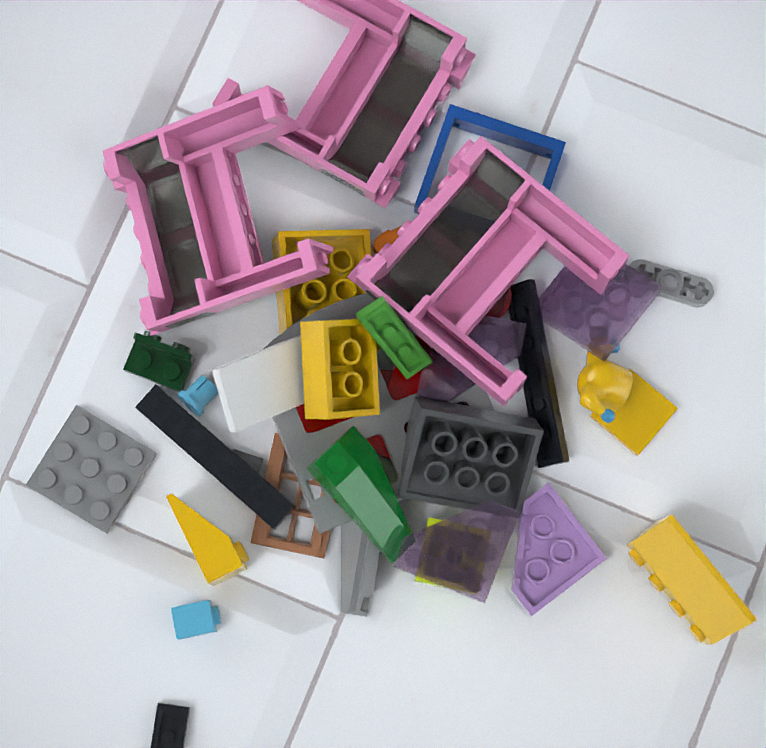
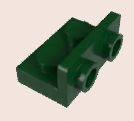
M144 331L143 335L135 332L133 336L135 341L123 370L176 392L183 390L196 360L193 354L189 353L191 349L177 342H173L172 346L162 343V337L156 334L151 336L149 331Z

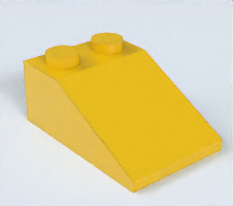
M172 493L166 496L208 584L215 586L248 569L245 562L250 559L242 543L239 541L234 542L229 536Z

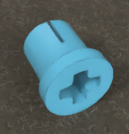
M201 375L186 391L181 390L177 396L191 412L200 417L204 413L203 408L219 392L209 379Z

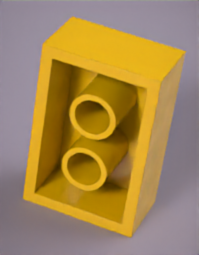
M358 319L300 322L305 419H337L380 415L376 341Z

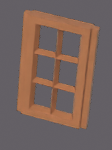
M275 433L265 480L280 492L282 479L296 482L298 480L295 474L284 472L288 455L279 433ZM316 479L308 481V484L320 487ZM298 485L294 503L296 507L290 513L292 517L287 539L270 536L271 527L256 514L250 543L324 559L330 530L319 534L314 522L310 544L293 541L298 516L313 519L310 511L300 509L303 492L300 485Z

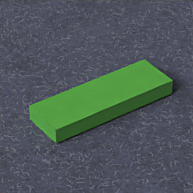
M383 295L356 313L361 324L406 379L433 362L428 352Z

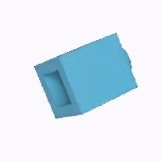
M211 600L171 608L177 640L218 632L216 625L221 624L218 605H212Z

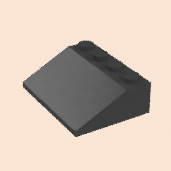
M415 396L407 425L397 496L398 498L520 518L544 431L535 418Z

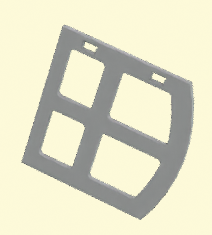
M400 288L417 303L426 294L431 296L436 290L430 288ZM382 290L408 313L412 311L391 292ZM371 292L341 300L315 311L290 326L265 348L300 335V322L358 319L356 313L378 298ZM450 363L454 373L452 380L396 401L391 398L378 367L380 415L354 417L312 434L304 430L296 407L273 416L272 418L319 534L350 522L352 519L339 504L333 501L332 496L321 484L320 487L324 495L315 500L308 481L315 478L306 468L349 428L354 425L365 439L374 435L382 437L398 475L397 481L392 483L391 487L399 502L404 500V498H398L397 496L406 439L404 425L409 421L415 396L455 404L462 402L466 406L495 411L489 395Z

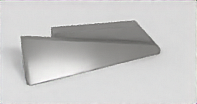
M353 520L341 525V611L346 614L367 617L369 600L373 595L380 550Z

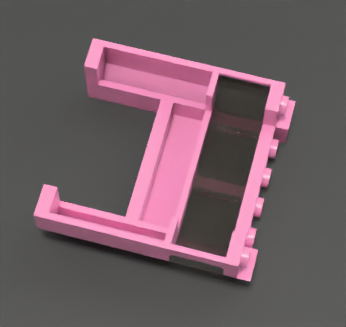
M297 0L345 26L350 31L296 120L299 122L301 129L267 142L386 208L400 191L401 182L394 179V177L399 179L405 170L407 162L404 159L409 151L414 153L422 140L419 134L424 126L429 128L437 114V111L434 109L439 100L443 103L445 102L452 86L460 90L476 54L465 49L467 37L399 0ZM227 78L212 103L213 107L242 96L239 83Z
M269 85L103 150L105 159L103 163L104 171L109 180L113 181L115 190L127 193L126 203L133 215L135 223L133 231L140 243L142 252L140 259L147 272L149 280L148 292L150 296L139 299L141 306L140 318L146 326V330L150 331L151 336L330 273V268L325 267V265L328 264L327 254L333 252V247L311 239L298 242L299 251L266 263L263 261L236 153L301 129L299 122L287 115L288 107L283 101L285 100L283 94Z
M480 136L475 143L468 139L449 161L448 172L453 176L448 174L440 182L437 188L440 191L433 199L427 197L417 210L420 214L412 222L407 220L397 232V235H399L397 240L392 245L387 243L374 257L367 254L347 277L374 300L383 295L410 330L504 407L516 392L522 389L527 376L519 369L512 373L468 337L471 331L542 249H545L600 295L603 294L610 281L619 273V270L621 271L630 255Z

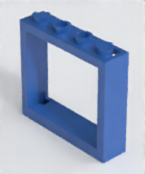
M450 104L414 205V213L420 214L417 210L430 193L452 127L551 159L542 183L549 191L566 142ZM448 207L437 220L448 224L447 227L453 231L464 233L467 230L476 233V237L479 239L495 223Z

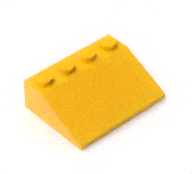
M369 229L278 231L272 239L273 260L299 251L297 243L306 239L333 247V252L327 254L328 264L325 265V267L330 268L329 274L276 292L279 335L315 311L341 300L366 293L347 276L367 254L372 257ZM376 342L377 351H380V346Z
M672 514L655 521L626 544L630 549L628 552L629 557L639 568L641 566L646 568L651 575L648 577V580L659 593L664 591L671 599L668 605L679 618L684 616L691 624V627L688 629L699 643L704 641L706 644H715L757 620Z

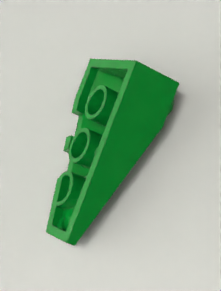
M353 425L306 469L393 564L416 540L375 449Z

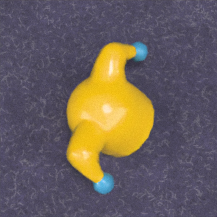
M612 340L609 343L591 342L586 355V365L580 371L577 378L580 405L600 415L606 423H610L615 419L614 411H619L626 402L633 382L630 370L609 361L605 355L606 352L617 353L620 350V344L616 340Z

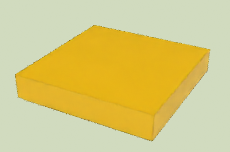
M629 369L633 376L632 388L621 409L614 411L615 419L610 423H606L600 415L594 412L589 417L633 454L638 456L678 408L632 369Z

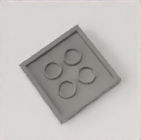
M76 405L26 485L108 534L157 453Z

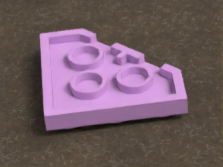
M549 483L524 501L511 588L512 593L530 616H533L607 559Z

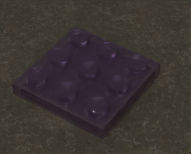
M625 264L615 278L610 281L603 294L600 295L564 266L540 295L539 303L542 319L545 323L602 361H605L662 290L659 284Z

